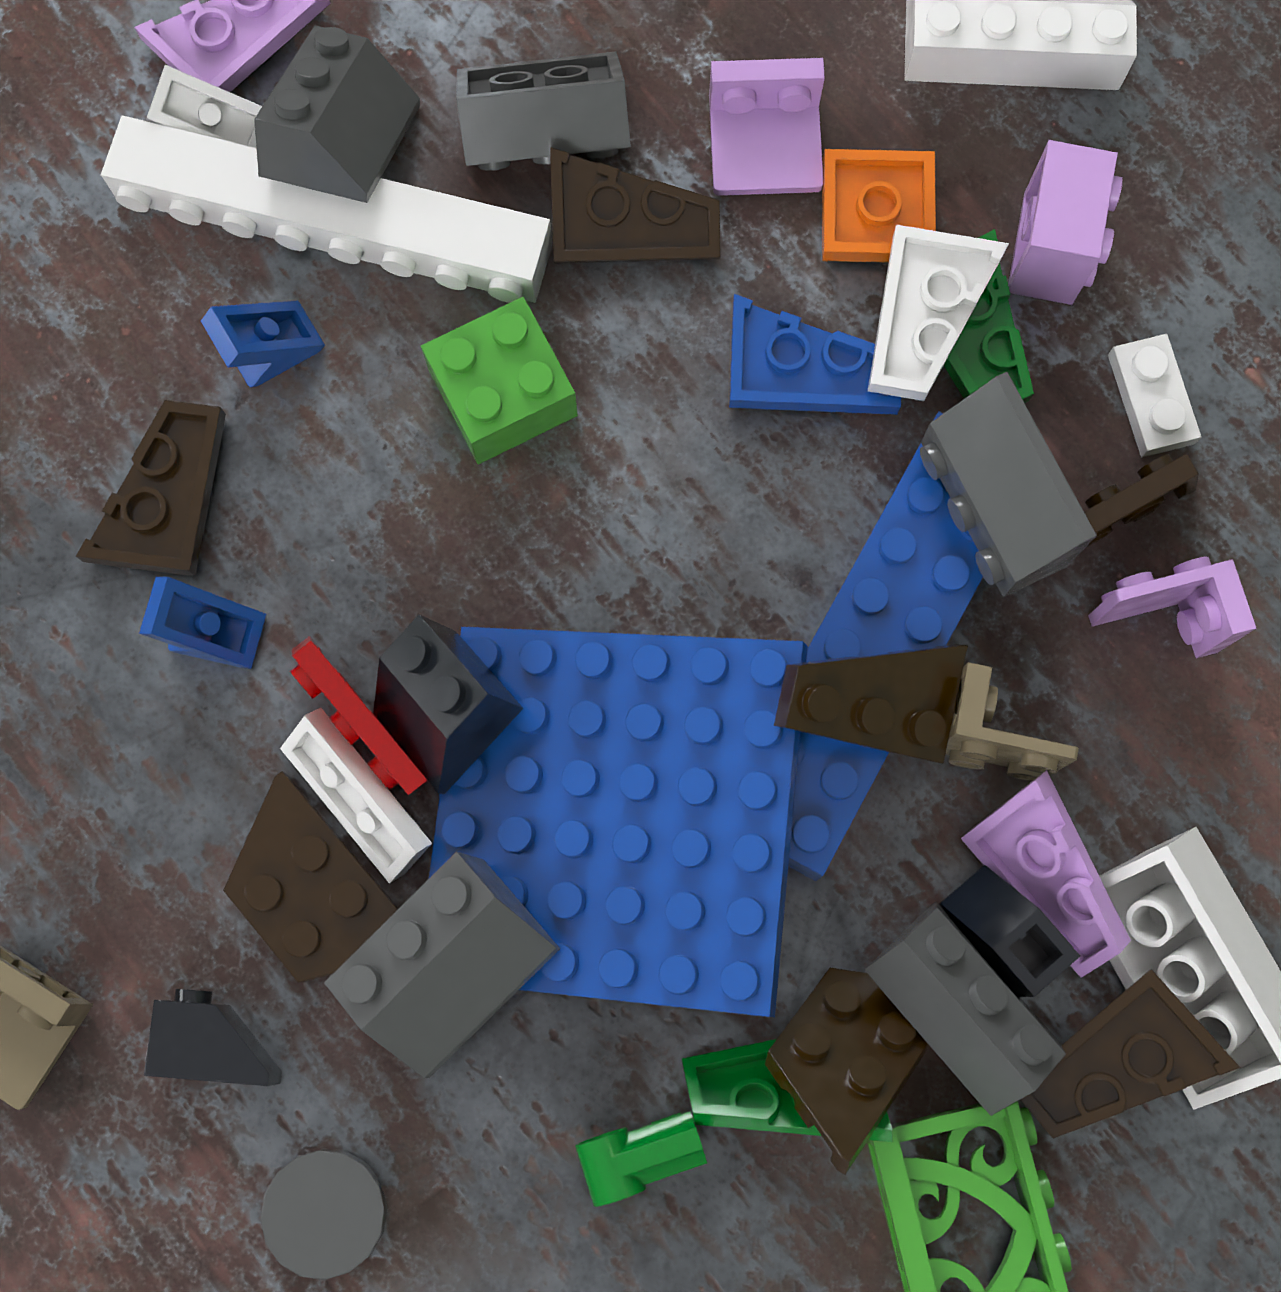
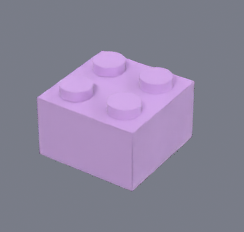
M1053 140L1048 141L1024 192L1008 282L1010 293L1072 305L1083 286H1092L1098 263H1106L1114 237V230L1105 227L1108 211L1113 212L1115 210L1122 188V177L1114 176L1117 152Z

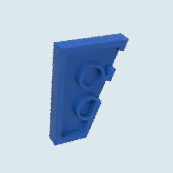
M734 294L729 408L898 415L901 408V397L868 392L875 349L874 343L840 331L830 333L802 323L801 317L781 311L780 315L752 305L753 300Z

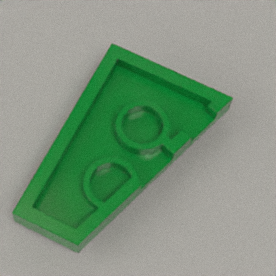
M995 229L978 237L980 239L998 241ZM1000 262L943 366L964 399L996 376L1008 372L1022 400L1026 403L1031 399L1034 391L1020 332L1015 328L1008 300L1011 294L1007 277L1002 275Z
M777 1039L682 1058L695 1125L822 1136L815 1125L807 1127L794 1108L795 1104L791 1094L779 1086L765 1065L768 1050ZM887 1112L869 1140L893 1142L892 1127Z

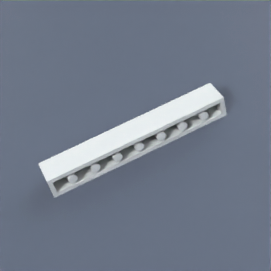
M121 116L101 172L102 178L112 191L116 201L136 212H147L151 208L167 212L176 220L189 225H200L201 221L220 225L227 232L242 238H252L254 234L273 238L277 243L291 250L304 251L307 247L326 251L330 256L344 263L357 264L360 260L379 264L383 269L397 276L410 277L413 273L432 277L439 284L454 290H464L467 286L485 290L492 297L507 303L523 296L526 301L536 303L553 245L550 219L382 178L379 180L367 203L259 177L257 149L254 147L127 116Z

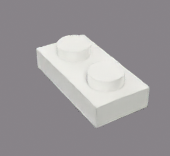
M165 65L146 120L151 123L256 148L254 119L262 106Z
M1163 334L1114 346L1109 352L1108 358L1141 458L1196 444L1201 438V434L1168 335Z

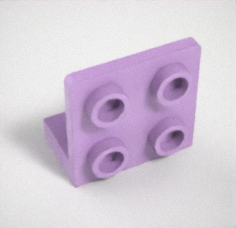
M823 58L711 61L709 106L714 194L720 196L813 193L822 190L823 165L819 104L824 83Z
M1200 557L1175 566L1173 568L1174 575L1154 580L1152 572H1143L1123 578L1116 582L1117 590L1102 595V603L1088 615L1091 626H1096L1178 604L1180 609L1177 614L1178 629L1183 641L1187 645H1192L1196 658L1218 653L1256 629L1233 559L1211 565L1209 557Z

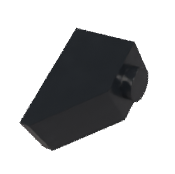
M176 988L174 1000H154L144 1076L258 1086L280 1084L282 1074L280 1068L230 1005L211 1003L213 991Z

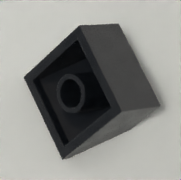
M420 614L417 615L379 658L373 714L440 794H445L523 710V707L456 631Z

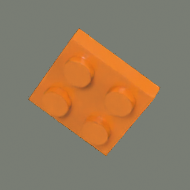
M824 150L822 261L889 262L896 225L936 231L935 151Z

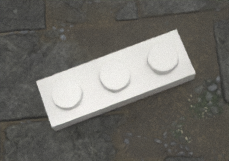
M322 708L304 715L280 749L390 884L403 876L432 842L376 776L356 749L335 727Z

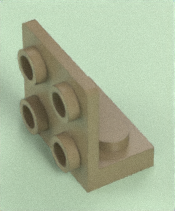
M970 662L963 667L946 754L950 755V764L969 769H984L985 763L1008 767V776L1020 780L1033 781L1046 770L1049 775L1056 774L1060 769L1077 761L1079 748L1076 746L982 727L983 721L991 722L997 704L998 687L989 685L992 667Z
M0 945V1099L13 1108L20 1110L28 1107L94 1004Z

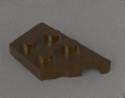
M283 771L276 775L223 891L297 982L303 983L333 974L399 908L290 777Z
M830 967L768 1050L765 1065L779 1086L791 1094L795 1104L794 1108L807 1127L815 1125L832 1150L830 1161L836 1170L846 1175L930 1045L867 973Z

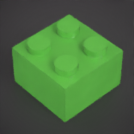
M524 296L421 345L428 370L478 465L578 416L575 391Z

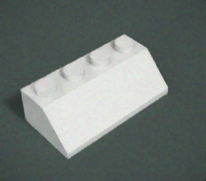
M906 0L905 81L1119 90L1137 56L1136 5L1132 0Z
M1197 827L1150 848L1100 875L1099 877L1131 939L1121 953L1109 960L1125 989H1128L1147 971L1152 969L1241 1067L1183 1089L1192 1108L1197 1109L1281 1079V971Z

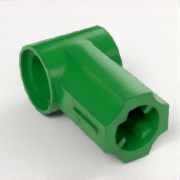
M690 1110L653 1121L651 1124L630 1131L628 1127L613 1130L575 1145L594 1207L628 1198L644 1191L647 1188L646 1184L707 1164Z

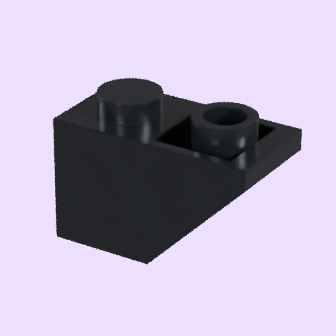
M986 865L979 868L939 903L941 908L1019 997H1035L1080 957L1079 953L1035 904Z

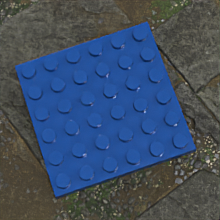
M461 627L460 637L523 707V710L445 794H440L429 878L456 851L484 859L559 946L560 950L519 990L775 1018L800 732L774 726L786 665L807 662L808 646L803 641Z

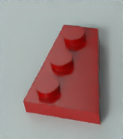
M310 636L291 650L292 657L298 663L290 671L291 674L312 699L321 692L337 709L329 719L351 745L360 738L375 755L367 763L368 766L389 790L399 783L404 791L410 795L427 781L426 777L372 711L366 707L346 679L322 654V650Z

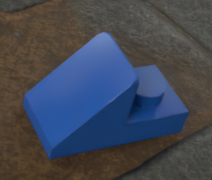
M299 301L212 306L201 320L228 368L238 367L249 387H256L319 353L325 346Z
M155 577L139 634L168 643V650L175 653L251 669L267 614L170 577Z

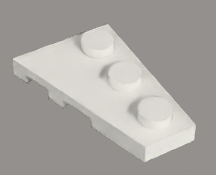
M896 225L892 239L868 392L921 401L926 399L1009 243Z

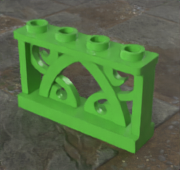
M1018 1101L990 1116L982 1105L978 1103L891 1124L893 1142L867 1141L904 1292H940L942 1284L949 1278L960 1279L965 1283L970 1292H1069L1064 1273L1071 1271V1260L1062 1235L1060 1233L1053 1234L1047 1209L1054 1207V1197L1045 1171L1043 1169L1036 1171L1030 1146L1037 1144V1134L1032 1116L1027 1107L1019 1108ZM986 1126L995 1130L1000 1135L1004 1145L1002 1161L997 1165H988L983 1159V1150L986 1144H982L971 1154L970 1171L959 1167L960 1145L966 1134L973 1128ZM949 1131L945 1145V1162L921 1157H903L900 1142ZM1012 1177H1014L1020 1203L999 1188V1186L1010 1181ZM936 1183L946 1185L945 1204L941 1214L936 1218L924 1217L918 1206L920 1198L925 1194H931L939 1202V1189ZM960 1191L977 1198L989 1206L1013 1229L1003 1261L985 1289L975 1275L963 1265L949 1259L928 1258L925 1245L944 1235L954 1222L959 1208ZM1033 1253L1040 1279L1024 1276Z

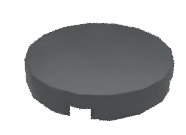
M321 1149L296 1157L276 1173L264 1194L260 1221L265 1243L280 1265L300 1277L326 1280L349 1273L373 1253L384 1233L388 1207L381 1184L376 1179V1174L366 1162L347 1151Z

